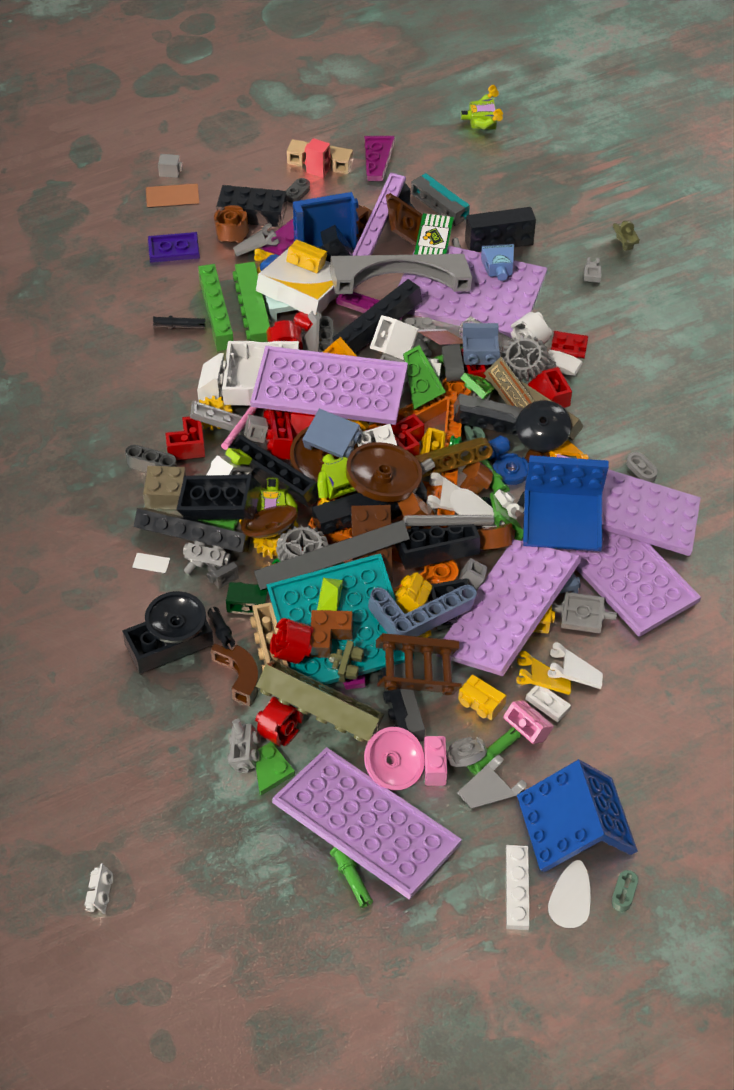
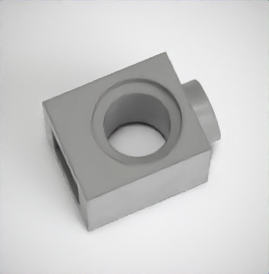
M248 414L244 428L245 438L250 441L264 443L268 430L266 418Z

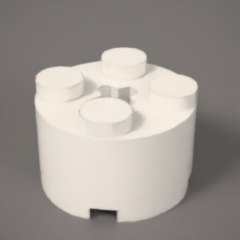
M529 312L511 325V328L513 327L511 332L513 341L515 337L521 339V335L524 338L530 335L531 339L536 336L538 341L542 340L543 344H545L552 335V330L547 326L540 312Z

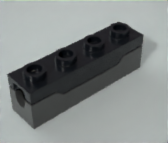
M459 394L454 403L453 421L517 436L516 421L523 408Z
M405 663L394 665L395 677L406 678ZM386 667L381 668L378 682L386 676ZM383 687L385 691L383 692L384 703L389 705L388 717L390 721L394 722L395 726L393 727L408 730L419 742L424 741L425 727L414 691L407 689L385 690V687Z

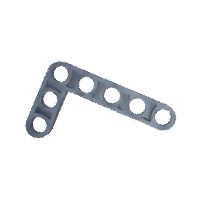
M463 585L404 614L385 589L375 588L370 594L368 608L387 634L417 637L469 611L473 607L477 591L473 586Z

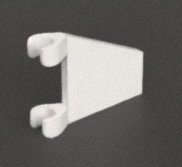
M433 472L429 479V484L431 486L442 485L441 497L439 499L434 495H429L426 503L432 509L441 508L454 511L450 504V495L460 487L439 473Z
M555 642L553 644L550 655L555 658L564 657L563 668L557 663H551V670H548L550 678L562 677L601 689L602 672L567 650L560 643Z

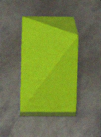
M323 578L317 610L338 611L343 580Z

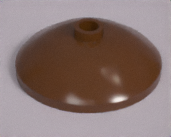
M290 505L269 507L256 512L254 519L244 520L241 529L243 534L252 538H276L295 522L298 514L296 508Z

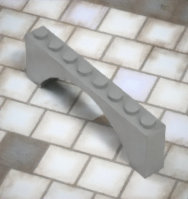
M464 254L331 256L330 274L335 294H353V290L362 282L372 277L389 273H409L425 276L447 285L453 289V292L470 291L472 275Z

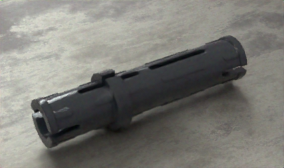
M153 316V327L205 329L206 325L205 318Z
M213 607L215 612L209 608L207 615L213 623L217 638L221 640L225 649H230L228 644L233 648L235 640L232 637V631L226 625L219 608Z

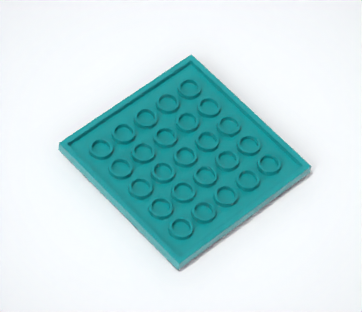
M381 553L267 584L277 623L282 618H287L311 626L312 610H317L323 578L343 580L338 611L353 612V640L349 641H353L355 647L364 649L362 662L352 660L350 665L359 667L358 676L386 667L385 651L381 648H376V639L382 633L387 634V632L368 608L370 594L375 588L385 589L393 600L396 601ZM332 639L331 654H336L337 649L343 650V656L347 640ZM394 650V665L405 663L404 653L401 650ZM309 655L304 656L299 664L288 662L290 668L324 685L339 681L338 670L332 669L333 663L328 658L311 657Z

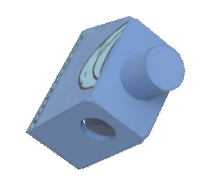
M514 244L482 246L481 261L488 276H497L498 280L501 281L511 276L513 272Z

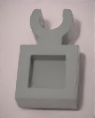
M590 257L587 258V263L584 267V281L601 282L602 266H599V258L596 259V262H591Z

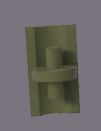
M631 221L613 224L616 237L623 244L622 247L625 251L633 249L634 244H639L640 239L634 231V224Z
M347 640L343 656V650L337 649L336 654H330L328 658L333 663L332 669L338 670L339 681L344 683L346 678L357 680L359 667L350 664L352 660L362 662L364 657V649L355 647L353 641Z

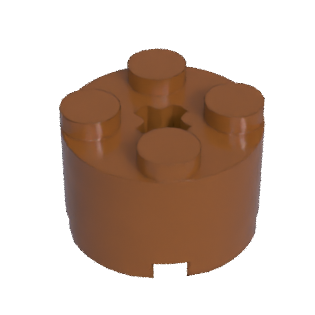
M235 205L225 206V209L222 211L220 209L217 210L214 214V221L219 241H235L237 243L244 241V237L249 233L247 212H244L242 207Z

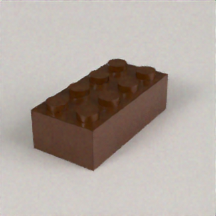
M391 505L351 506L352 537L391 524ZM392 545L352 558V561L381 553L392 585Z

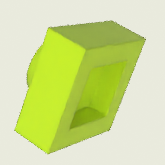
M228 448L225 454L231 458L232 463L239 466L241 464L250 465L252 460L250 456L240 449Z

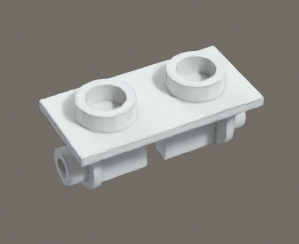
M103 863L100 864V868H94V871L91 872L89 888L95 890L87 891L84 906L89 912H94L97 908L105 914L109 902L111 884L113 883V873Z

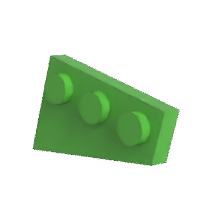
M420 345L403 354L404 362L408 363L407 378L414 410L446 393Z

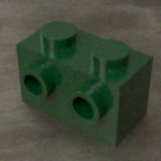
M229 583L226 597L227 613L253 615L252 606L269 602L267 588L260 590L258 584Z

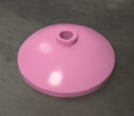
M387 727L376 732L368 741L364 753L365 766L369 776L376 784L389 790H403L412 786L420 778L424 769V752L420 742L411 732L400 727ZM387 757L391 759V764L387 762Z

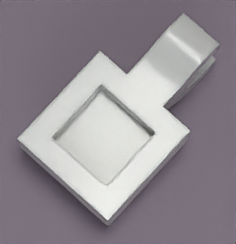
M499 489L494 494L502 507L507 509L510 517L517 519L515 515L516 510L524 512L523 507L516 504V498L510 492L506 493Z

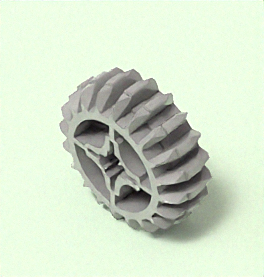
M521 335V339L515 337L514 342L509 341V346H504V352L501 353V356L520 381L523 378L529 381V377L535 379L536 374H541V370H546V365L549 363V353L542 340L538 341L536 336L531 339L530 335L527 338Z
M302 524L300 528L293 526L292 530L287 529L278 538L276 547L277 557L279 561H284L328 546L323 532H318L317 527L311 529L310 525L305 528Z

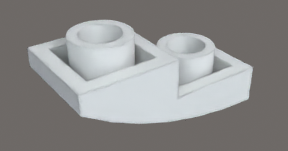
M555 350L548 351L549 363L546 367H559L562 374L575 376L583 364L580 359Z

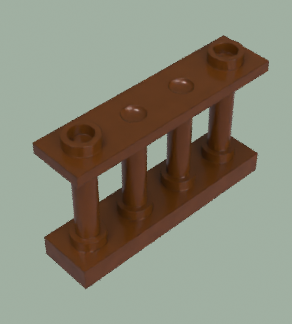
M382 633L376 639V648L383 649L386 658V676L377 683V687H385V690L407 689L440 692L447 696L455 694L462 687V683L452 682L450 656L459 649V641ZM394 650H401L405 655L406 678H399L394 675ZM413 652H421L424 656L425 680L414 679ZM432 654H440L442 656L444 682L433 681Z

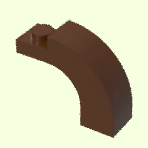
M214 643L211 648L212 661L233 669L239 675L231 688L232 700L251 707L259 689L256 687L259 679L258 668L254 658L239 645H235L234 649L230 650Z

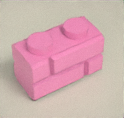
M524 700L513 702L503 716V719L532 744L544 742L554 728V725L534 708H530V705Z
M443 736L424 737L425 785L444 786L447 781L446 739Z

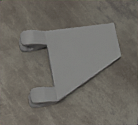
M266 224L260 231L233 247L236 256L267 244L277 245L279 243L278 239L271 240L277 236L274 230L267 231L268 228L272 227V224Z
M311 311L308 318L313 325L308 332H302L303 350L318 352L321 313L318 312L315 315L314 311Z
M497 755L461 788L457 794L473 809L515 797L525 789L527 783L524 780H520L511 789L494 771L504 760L500 755Z

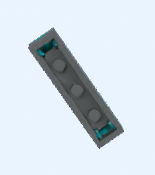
M425 173L411 181V194L439 215L454 217V226L466 220L467 215H469L470 205L434 178Z

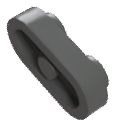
M305 178L297 179L286 190L287 201L290 203L300 201L310 191V182Z

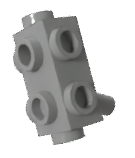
M195 541L194 544L186 543L183 554L185 555L184 558L190 562L183 571L190 575L196 566L203 568L204 564H212L214 567L221 568L229 564L231 554L226 553L224 548L213 545V548L205 547L206 544Z
M235 719L232 721V735L229 737L231 747L228 754V763L235 771L247 773L249 769L255 768L256 762L260 760L257 744L261 742V735L252 723L241 724L240 719Z

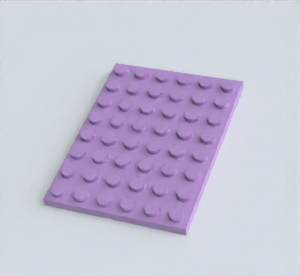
M448 246L446 254L465 255L472 275L470 291L453 292L452 288L437 280L416 274H403L399 285L407 279L411 280L420 287L422 302L406 314L424 318L429 317L432 320L462 327L463 323H498V335L512 338L511 332L513 327L511 328V325L525 314L532 312L547 274V268L513 260L512 275L508 276L506 280L501 281L498 280L497 276H488L481 261V253Z

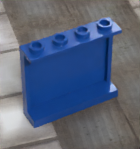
M352 192L294 201V241L297 239L318 248L323 245L320 232L336 225L354 252L358 243L356 234H358L356 222L359 220L356 211L359 208L357 198H354Z

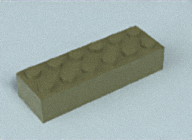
M275 660L265 665L256 687L260 688L262 694L270 697L274 695L279 698V702L290 706L292 704L297 706L299 712L306 715L311 713L317 716L316 720L324 724L329 722L335 725V729L342 733L348 731L354 734L356 740L361 742L370 740L377 732L385 715Z

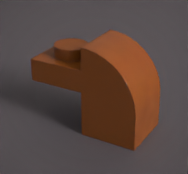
M480 461L468 464L462 470L467 477L460 485V488L468 489L478 496L483 488L488 489L493 473Z
M512 523L477 530L480 535V550L510 546L515 537Z

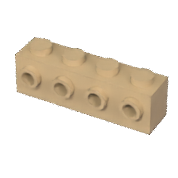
M272 603L252 606L253 616L250 617V623L252 628H256L254 639L255 643L260 645V648H258L259 660L264 661L262 672L265 665L273 660L288 667L287 661L274 658V655L270 653L272 634H277L279 629L276 628L277 620Z

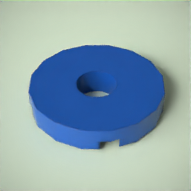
M506 453L494 461L493 469L502 476L504 484L517 485L526 480L529 463L524 457H518L514 453ZM513 467L515 468V470L510 471L507 468Z

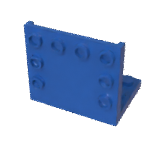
M530 455L524 491L523 546L601 551L602 493L609 461Z
M579 759L517 795L539 869L543 872L550 870L600 841L629 855L638 852L612 777Z

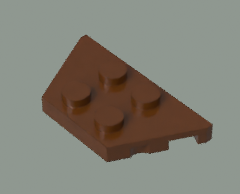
M387 194L386 202L391 231L412 245H416L423 214L393 194Z

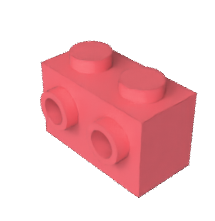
M313 138L305 146L306 173L324 178L331 169L330 143Z

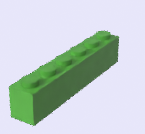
M255 262L235 264V271L232 272L233 281H237L235 289L236 293H239L237 295L238 303L242 305L240 306L241 316H245L243 318L244 329L247 328L245 330L247 341L267 342L266 332L270 324L263 295L256 291L258 273Z
M215 264L198 266L199 281L217 351L227 350L228 341H234L233 332Z

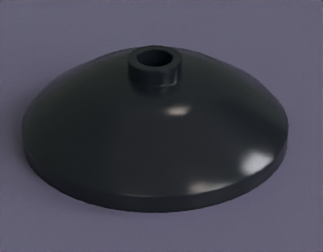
M540 400L530 403L522 409L517 417V436L521 443L532 451H554L560 448L569 438L571 432L569 414L561 405L553 401ZM545 419L546 422L541 423L540 420Z
M181 591L168 592L158 596L149 604L145 612V624L150 634L156 639L167 643H181L192 639L200 633L206 622V611L203 603L196 596Z

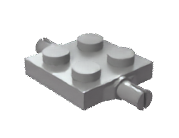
M565 592L562 605L552 604L551 610L561 613V628L601 633L604 619L616 621L617 612L605 611L604 597Z

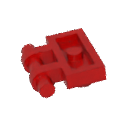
M554 331L550 350L585 359L588 336Z

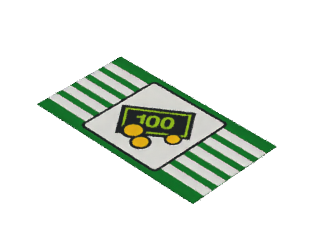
M423 213L414 255L446 254L454 217Z

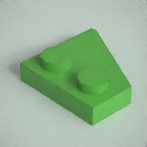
M464 373L461 377L465 382V387L474 391L483 400L495 389L483 377Z
M272 742L258 749L260 760L255 765L259 794L263 795L295 776V771Z

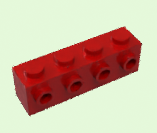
M272 409L264 410L263 418H266L268 424L266 440H268L267 450H270L271 454L280 460L290 459L293 437L289 412Z

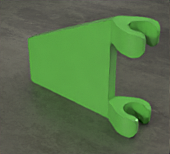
M492 492L490 499L494 512V524L500 526L501 520L505 523H512V528L516 530L514 539L521 541L523 529L516 519L508 515L507 509L502 507Z

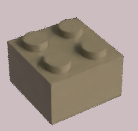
M147 467L143 491L145 508L177 509L183 478L186 476L185 467Z

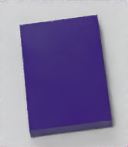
M197 232L148 236L150 263L200 259Z

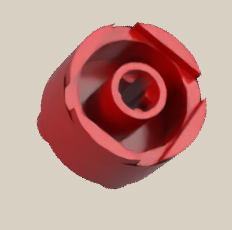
M288 320L278 321L274 323L275 326L267 329V342L299 341V350H303L301 327L294 325V322Z
M282 618L276 625V628H279L277 634H272L270 653L274 655V658L299 664L304 656H309L311 653L310 638L313 633V627L291 619Z
M272 697L265 709L259 711L255 718V721L258 722L257 731L262 737L280 747L281 744L286 746L297 735L299 730L296 727L298 722L302 723L303 714L296 707L285 705L278 701L279 698Z

